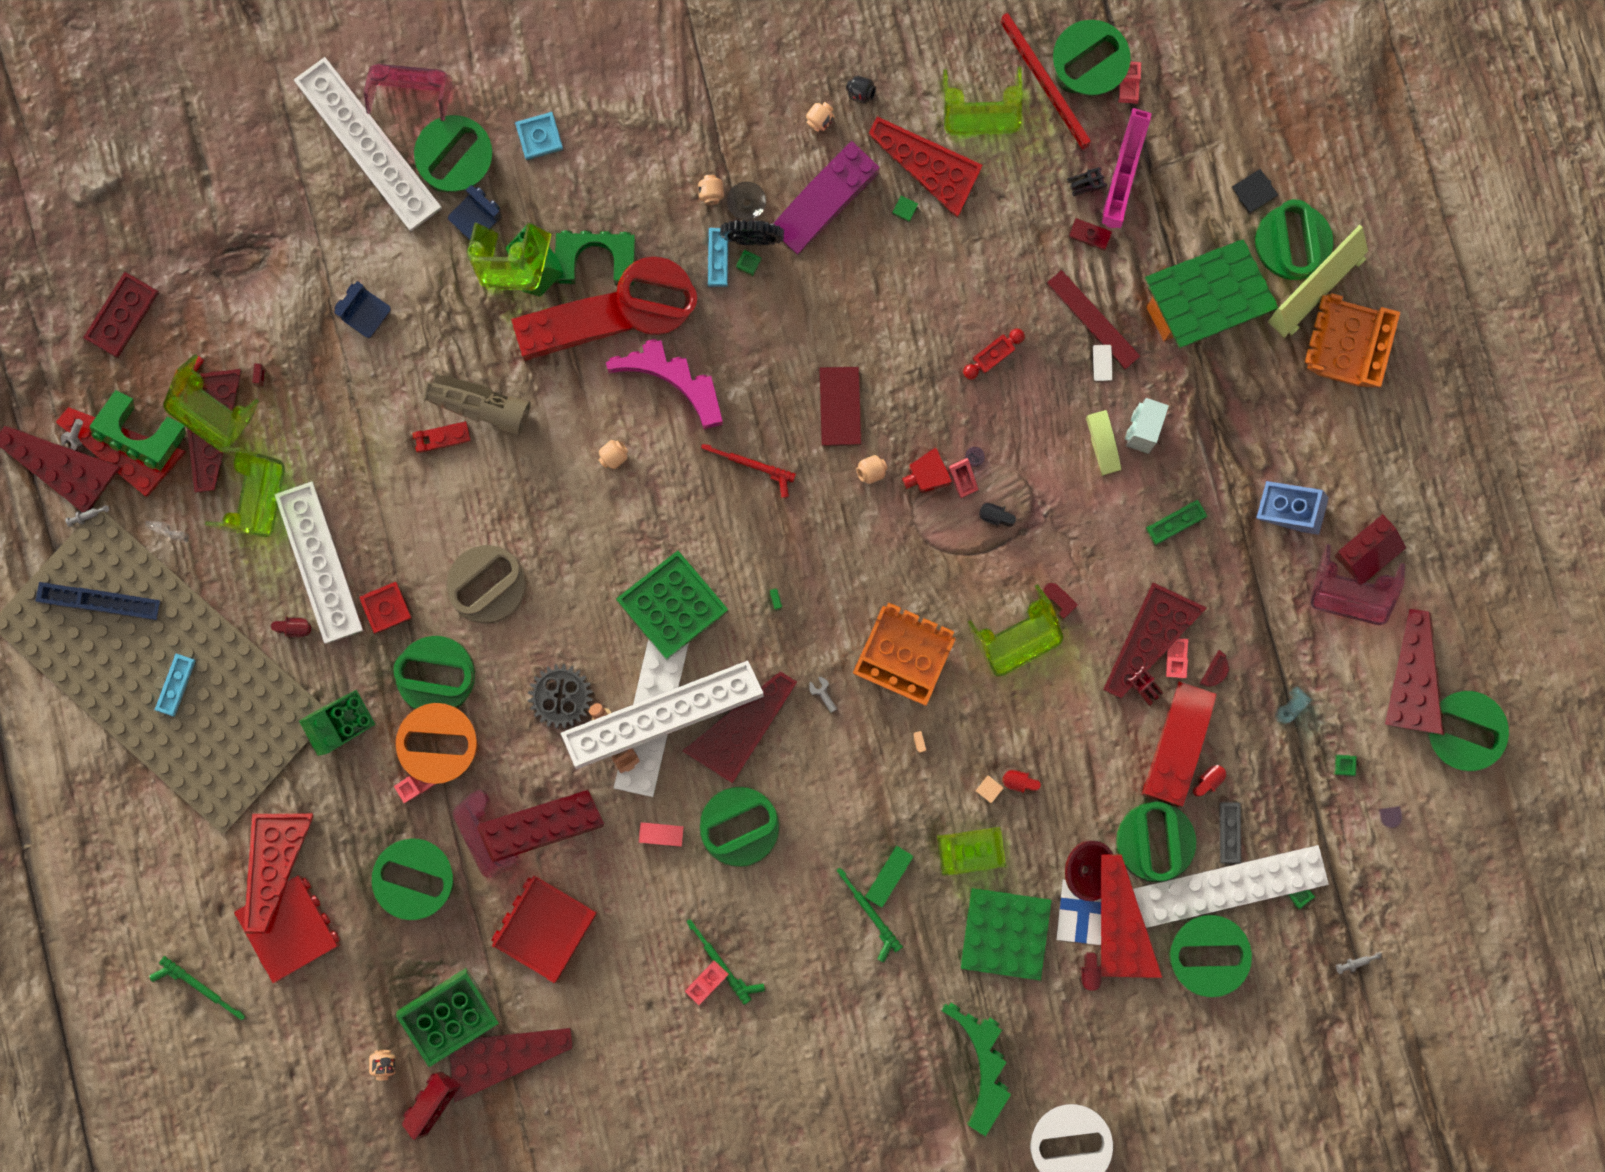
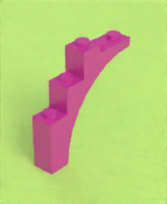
M1135 108L1132 109L1103 209L1102 223L1109 228L1122 227L1132 182L1152 113Z
M652 339L646 341V344L642 345L644 353L635 351L629 353L627 357L615 356L606 362L608 373L623 371L641 372L654 375L669 382L680 390L692 403L704 429L723 425L711 376L700 375L695 377V380H692L686 358L675 357L670 360L671 362L667 363L661 340Z

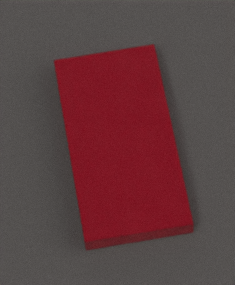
M124 272L83 338L112 356L119 358L160 292Z
M820 367L821 446L861 445L859 367Z

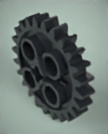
M735 220L721 224L720 236L724 240L736 242V244L769 246L770 244L775 245V243L783 242L784 230L780 226L769 224V222Z

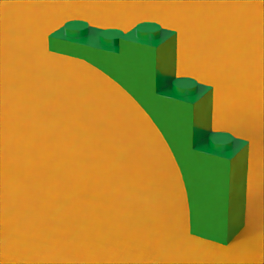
M950 1003L949 1006L944 1004L941 1011L960 1023L970 1037L978 1057L980 1091L975 1109L967 1125L986 1137L1011 1096L1007 1092L1009 1087L1001 1082H998L997 1085L994 1083L1006 1064V1061L1003 1060V1054L995 1049L993 1052H990L1002 1029L998 1028L1000 1023L992 1018H989L988 1021L983 1018L978 1025L977 1018L969 1013L967 1016L959 1013L961 1008L953 1003Z

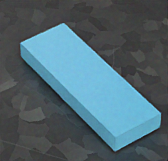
M709 228L708 287H728V240L721 238L720 228Z
M175 654L155 707L156 711L173 717L176 716L196 660Z

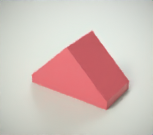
M968 458L949 466L948 473L960 498L978 491Z

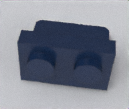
M470 185L466 189L468 196L449 214L448 220L472 243H477L502 216L499 211L500 207L493 200L489 202L485 198L486 194L479 187L474 188Z
M357 281L349 286L345 298L337 302L334 313L337 318L364 337L371 338L390 313L391 307L366 290L364 285Z

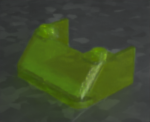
M1017 67L1015 86L1005 89L1003 101L964 103V94L960 89L948 88L947 69H943L942 101L944 130L950 135L1017 132L1022 123V67Z
M474 223L467 256L480 285L487 289L535 290L541 281L552 234L531 223H527L523 242L514 243L509 249L508 257H493L499 233L479 223Z
M194 354L176 369L163 402V407L170 416L219 451H226L233 445L251 421L259 400L256 398L247 407L237 406L233 411L228 409L202 390L204 383L202 376L193 370L198 358Z
M220 447V452L235 456L234 469L237 473L244 475L237 513L228 512L224 515L222 522L205 521V525L232 533L269 537L274 529L278 509L274 494L281 492L285 473L283 462L243 448Z
M1038 584L1034 587L1039 599L1029 605L1027 609L1029 617L996 635H994L991 629L978 631L971 620L968 621L974 640L995 676L1006 675L1056 648L1064 639L1053 605Z

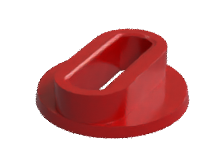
M651 256L633 262L623 272L617 286V303L624 319L633 328L650 335H662L674 331L685 322L697 304V293L682 267L669 259ZM633 280L683 292L685 305L681 309L634 298L629 292L630 283Z

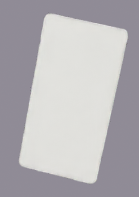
M1111 345L1093 346L1094 381L1112 380Z

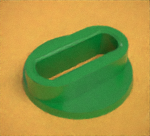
M1083 20L1070 25L1060 34L1053 50L1056 81L1063 90L1070 93L1089 96L1107 93L1123 81L1130 67L1131 55L1125 37L1114 26L1100 20ZM1103 42H1109L1115 47V53L1078 79H1072L1065 73L1066 68Z
M448 115L435 119L421 131L414 147V160L418 172L432 189L439 192H458L466 190L470 185L475 186L484 178L492 160V145L488 134L477 122L464 116ZM465 133H472L478 137L444 179H436L431 175Z
M1292 199L1273 209L1262 219L1255 236L1256 251L1263 265L1273 274L1289 280L1306 279L1331 255L1333 234L1329 223L1321 213L1302 200ZM1287 212H1295L1300 215L1307 266L1297 267L1292 264L1285 217Z
M427 636L413 642L397 658L394 664V676L401 697L413 709L431 703H442L458 708L466 701L473 689L475 667L468 651L457 641L445 636ZM409 661L461 669L464 671V681L459 687L405 679L404 668Z
M1475 691L1456 692L1440 702L1443 715L1493 733L1494 744L1491 749L1448 733H1445V736L1427 733L1431 746L1437 756L1449 766L1463 771L1482 770L1495 763L1505 751L1509 738L1507 718L1501 707L1490 697Z
M737 786L718 792L707 802L700 817L699 831L702 843L712 857L725 865L745 867L758 863L772 851L779 836L780 824L774 805L764 794L749 787ZM759 806L764 807L768 811L770 816L769 823L719 847L710 841V829Z
M1148 802L1135 807L1123 818L1117 831L1116 846L1118 854H1121L1127 870L1133 875L1149 882H1164L1178 877L1189 867L1196 851V834L1192 823L1181 810L1163 802ZM1151 810H1158L1164 816L1169 869L1163 874L1152 870L1146 815Z
M413 838L393 843L380 854L373 867L372 889L375 898L385 911L400 919L418 920L434 914L444 905L453 892V874L449 860L436 845L426 840ZM390 862H394L442 878L444 887L441 894L434 897L386 881L384 870Z
M1216 915L1200 916L1187 922L1176 934L1168 954L1170 965L1182 985L1191 992L1205 997H1220L1236 990L1248 976L1252 963L1251 946L1243 930L1231 920ZM1236 945L1240 952V960L1237 965L1183 967L1179 961V952L1182 947Z

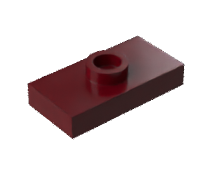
M1075 218L1068 237L1105 251L1112 231Z

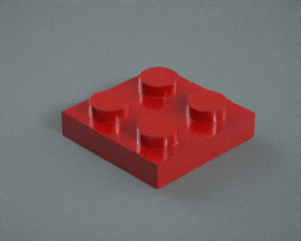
M396 581L359 597L374 634L412 619Z

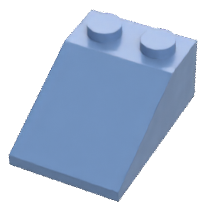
M1266 481L1257 519L1296 531L1319 535L1329 497L1323 490Z

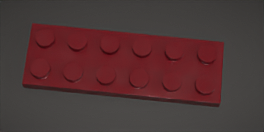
M585 790L480 823L477 829L492 863L603 828L604 822L589 790Z

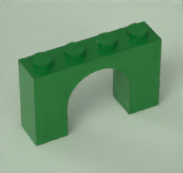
M568 230L556 233L555 254L564 271L555 281L556 284H576V263L579 255L587 248L602 247L608 250L614 257L613 280L614 284L618 285L623 272L635 262V235H631L630 232L612 234L608 231H602L600 234H592L590 231H581L579 234Z
M115 390L89 426L92 437L98 442L103 441L109 444L116 451L121 450L133 460L138 459L144 462L151 469L156 468L161 471L185 437V425L167 416L156 433L145 440L129 439L122 434L121 429L135 409L133 398Z

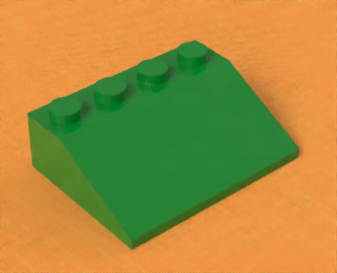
M467 968L402 1007L396 1013L398 1021L428 1067H431L499 1024Z

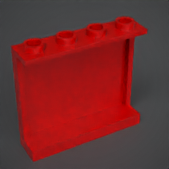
M300 875L287 881L266 934H246L272 983L283 980L284 977L334 948L340 947L339 941L341 939L335 930H331L329 926L331 921L328 915L320 910L319 906L321 903L318 897L310 892L311 885L308 879ZM245 906L234 912L243 930Z
M533 875L532 879L528 877L522 887L525 889L521 896L517 895L512 904L514 909L511 914L507 913L503 918L502 923L504 926L501 931L497 930L491 939L493 941L492 947L499 949L541 974L552 983H556L597 915V912Z

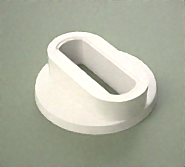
M1068 1104L1050 1110L1039 1120L1032 1134L1030 1151L1034 1163L1040 1172H1105L1112 1158L1113 1140L1111 1132L1101 1116L1087 1107ZM1097 1132L1102 1138V1146L1099 1151L1043 1158L1039 1151V1146L1043 1139Z

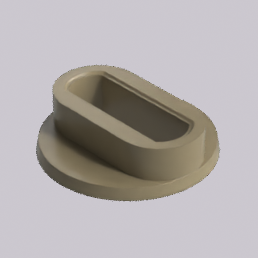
M493 545L476 546L462 553L452 564L447 578L448 596L456 611L466 619L482 624L499 622L512 615L520 606L526 591L525 572L518 559L509 551ZM501 559L510 562L512 572L469 607L460 603L459 594Z

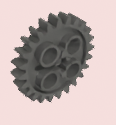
M555 664L554 670L547 666V673L545 674L543 671H540L542 677L534 676L537 683H530V686L534 688V691H528V694L533 696L528 702L534 703L530 710H537L534 716H542L540 719L541 723L548 720V727L552 723H555L556 729L559 728L560 724L566 729L567 723L574 727L575 719L581 722L580 715L587 717V714L584 712L585 709H590L587 702H593V699L588 697L593 691L587 690L591 683H584L587 677H579L581 671L578 670L574 673L573 666L569 670H566L565 664H563L561 669ZM561 679H564L562 693L566 697L561 699L560 714H557L559 699L555 696L560 694ZM551 680L557 682V687L553 691L547 689V683ZM569 683H576L577 689L575 692H567L566 687ZM552 700L555 704L554 708L549 711L545 710V702ZM568 702L573 703L575 707L571 713L564 711V706Z

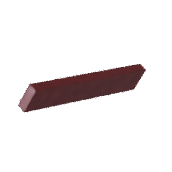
M1062 270L1046 283L1102 345H1111L1112 357L1124 370L1140 358V355Z

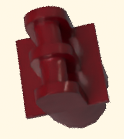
M286 616L285 621H274L271 623L273 631L285 633L287 638L305 637L312 630L311 624L304 618Z
M1140 666L1138 672L1133 673L1134 676L1127 679L1132 689L1136 690L1149 706L1153 704L1149 697L1157 700L1159 698L1157 693L1159 695L1164 694L1155 683V678L1143 666Z
M1087 952L1084 955L1085 967H1080L1081 982L1085 989L1094 991L1100 988L1102 967L1097 966L1096 954Z

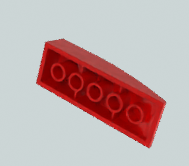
M617 292L561 304L511 319L524 361L635 329L624 319L617 303Z
M1178 681L1141 795L1179 808L1183 807L1217 694Z

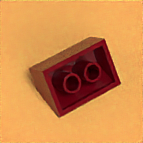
M1382 514L1343 546L1334 557L1362 586L1403 552L1406 546L1397 529Z
M442 1071L436 1074L433 1073L426 1082L428 1084L424 1091L421 1090L415 1098L417 1102L403 1116L405 1119L402 1125L413 1140L428 1136L461 1087L460 1084Z

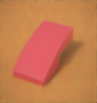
M1130 61L1128 73L1119 84L1118 102L1138 104L1141 62Z
M1178 638L1166 651V677L1187 678L1188 639Z
M409 776L395 785L394 788L403 803H407L436 784L422 782Z
M640 822L638 843L682 847L684 826Z
M714 960L684 992L700 1005L729 974Z

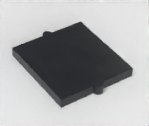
M1261 169L1232 186V189L1239 198V202L1243 203L1249 214L1278 196V193L1271 185V180L1267 179Z

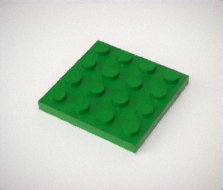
M678 550L616 598L618 604L665 660L672 657L728 612V608Z
M971 888L960 969L1041 981L1052 900Z

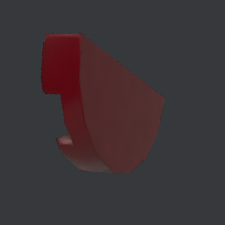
M1218 650L1199 683L1200 685L1205 687L1215 686L1223 682L1229 672L1228 660L1221 650Z

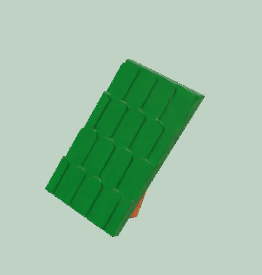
M1244 239L1165 268L1144 278L1153 295L1147 305V309L1163 341L1165 342L1174 337L1179 349L1278 309L1275 298L1272 296Z

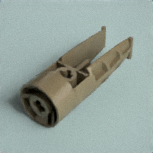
M435 373L433 383L427 382L423 401H429L441 408L477 422L482 420L497 425L500 430L517 436L521 434L525 426L531 404L528 400L513 395L507 397L492 392L491 388L439 375V373Z

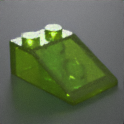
M1001 827L937 835L942 876L1006 867Z

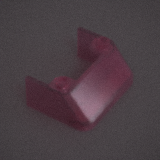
M375 64L369 68L364 88L367 114H371L377 85L440 91L438 98L440 121H445L452 88V77L448 72L438 69Z
M1327 544L1317 568L1311 594V606L1316 610L1375 625L1387 623L1405 584V563L1400 564L1395 577L1382 575L1377 578L1375 584L1365 582L1361 586L1355 579L1337 575L1338 566L1335 562L1330 561L1331 545Z

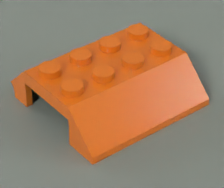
M1333 293L1327 294V296L1322 295L1319 306L1322 312H1318L1314 328L1318 330L1313 331L1309 344L1313 349H1308L1305 363L1308 364L1307 369L1318 376L1350 385L1380 388L1400 312L1384 307L1374 310L1342 301L1343 296Z
M888 602L887 607L882 606L852 674L926 706L956 638L952 637L955 631L941 626L939 631L936 629L937 623L923 618L922 622H919V616L907 610L900 614L901 608Z

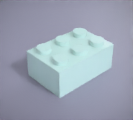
M1145 398L1143 403L1139 402L1131 417V422L1133 423L1128 428L1124 439L1127 440L1126 447L1149 454L1157 443L1169 405Z

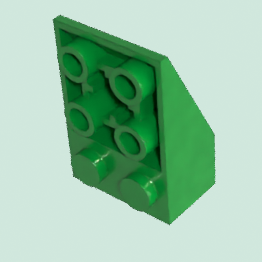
M528 223L506 247L521 290L524 293L541 297L564 273L558 257L531 223Z
M357 690L299 720L318 756L330 753L376 725Z

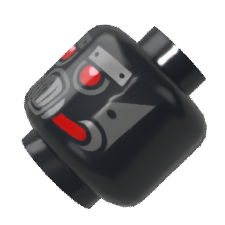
M857 75L848 81L846 91H848V96L851 100L865 104L872 101L875 97L876 86H874V82L871 79Z

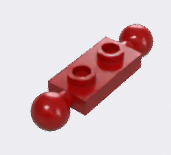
M1018 328L1013 329L1008 339L1002 334L972 358L975 364H968L964 367V377L973 380L978 376L979 370L986 374L1016 350L1013 344H1020L1024 341V332Z

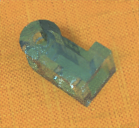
M1298 686L1289 692L1292 696L1289 702L1276 710L1275 717L1279 723H1290L1312 701Z

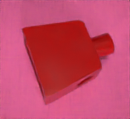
M937 448L932 449L910 464L909 470L911 475L902 478L906 489L917 485L920 493L946 487L952 483Z

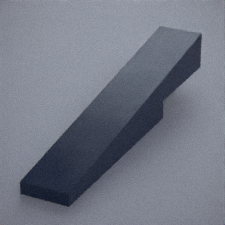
M39 582L35 602L151 620H157L160 600Z

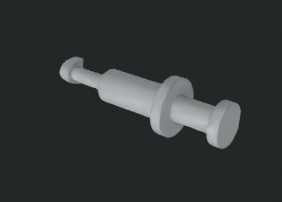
M103 506V508L98 510L94 508L83 513L78 511L76 512V517L65 519L68 527H72L77 522L82 525L85 523V520L98 516V513L102 511L108 512L109 506Z
M1378 952L1374 956H1364L1356 960L1347 959V964L1336 965L1337 972L1343 974V971L1348 969L1351 972H1355L1356 968L1369 964L1371 960L1380 959L1382 953Z

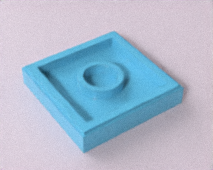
M553 112L515 122L526 160L563 150Z

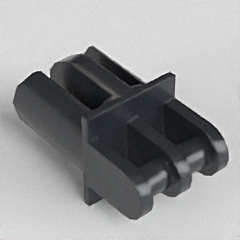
M1101 167L1092 170L1088 169L1085 173L1067 178L1068 183H1072L1070 189L1075 190L1072 192L1073 197L1090 191L1093 193V191L1107 187V183H1104L1103 180L1105 177L1100 172L1102 170Z
M985 503L979 511L980 518L987 523L996 525V528H998L999 524L1012 527L1016 522L1015 515L1004 511L1006 506L1003 508L992 503Z

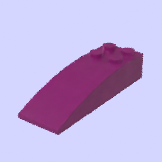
M853 141L805 187L773 223L775 226L783 228V242L797 255L879 174L880 167Z

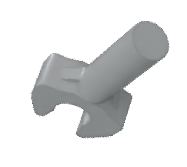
M76 419L71 432L67 431L62 434V445L70 441L71 449L76 450L81 447L82 442L79 440L78 434L83 425L82 420Z
M818 677L822 687L816 689L813 683L810 682V692L812 695H819L830 713L837 710V707L827 693L829 683L826 679Z

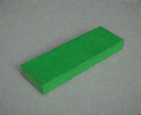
M1197 499L1146 527V530L1156 546L1208 516Z
M896 846L865 898L882 908L914 856Z

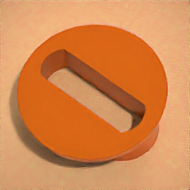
M442 703L426 704L413 710L401 723L396 736V752L401 765L412 777L426 783L439 784L457 778L469 767L478 750L475 730L467 716L457 708ZM412 733L461 736L467 738L468 749L464 755L412 752L408 750L407 740Z

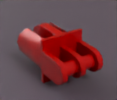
M1217 765L1208 768L1198 777L1201 782L1193 789V795L1196 797L1203 796L1208 790L1211 793L1215 792L1225 780V769Z
M1017 770L1007 771L1002 778L1003 785L1006 788L1024 793L1025 789L1036 791L1041 787V783L1038 780L1028 778L1029 773Z

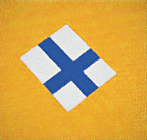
M1063 879L1056 940L1101 945V899L1084 901L1075 897L1069 890L1066 880Z

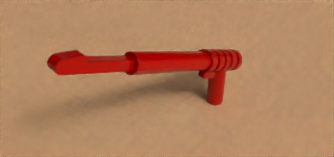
M701 445L702 449L727 457L730 461L771 475V479L779 481L781 498L789 497L787 481L793 483L796 473H791L784 469L781 470V468L769 466L734 453L729 454L714 449L711 445Z

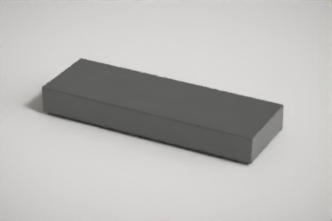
M1220 802V863H1241V804Z

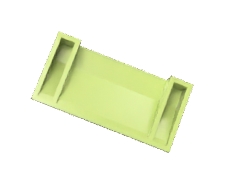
M1361 225L1331 253L1269 319L1268 323L1284 338L1288 334L1292 336L1300 328L1298 324L1321 301L1322 295H1327L1355 265L1359 267L1366 260L1364 256L1368 252V247Z

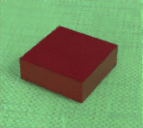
M254 363L252 383L256 387H263L265 367L260 363Z

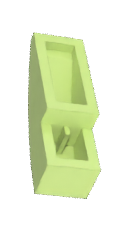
M1107 410L1087 415L1086 421L1102 476L1120 471L1119 455Z

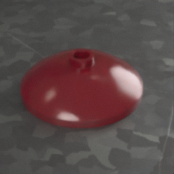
M1094 840L1084 841L1078 844L1068 856L1065 865L1066 884L1071 893L1081 900L1096 901L1101 899V854H1113L1111 849L1104 843Z

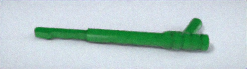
M838 868L837 872L855 894L853 895L880 930L881 934L879 937L884 942V946L877 960L884 963L891 948L896 953L903 946L861 892L854 888L846 877V873L841 868Z
M687 920L690 930L696 933L711 959L715 960L729 974L726 979L733 991L736 992L735 994L739 996L743 1005L752 1000L748 996L749 994L765 991L764 983L746 986L742 979L738 980L735 978L711 943L705 940L692 920Z
M163 956L159 962L164 968L149 975L152 982L166 975L171 976L175 980L178 978L182 979L240 1020L245 1019V1015L240 1010H235L221 1000L219 995L189 975L186 970L181 969L179 965L177 966L175 962H172L166 956Z

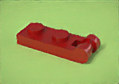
M466 421L412 433L413 440H416L417 444L415 446L416 453L471 442ZM429 437L430 443L424 444L423 438Z

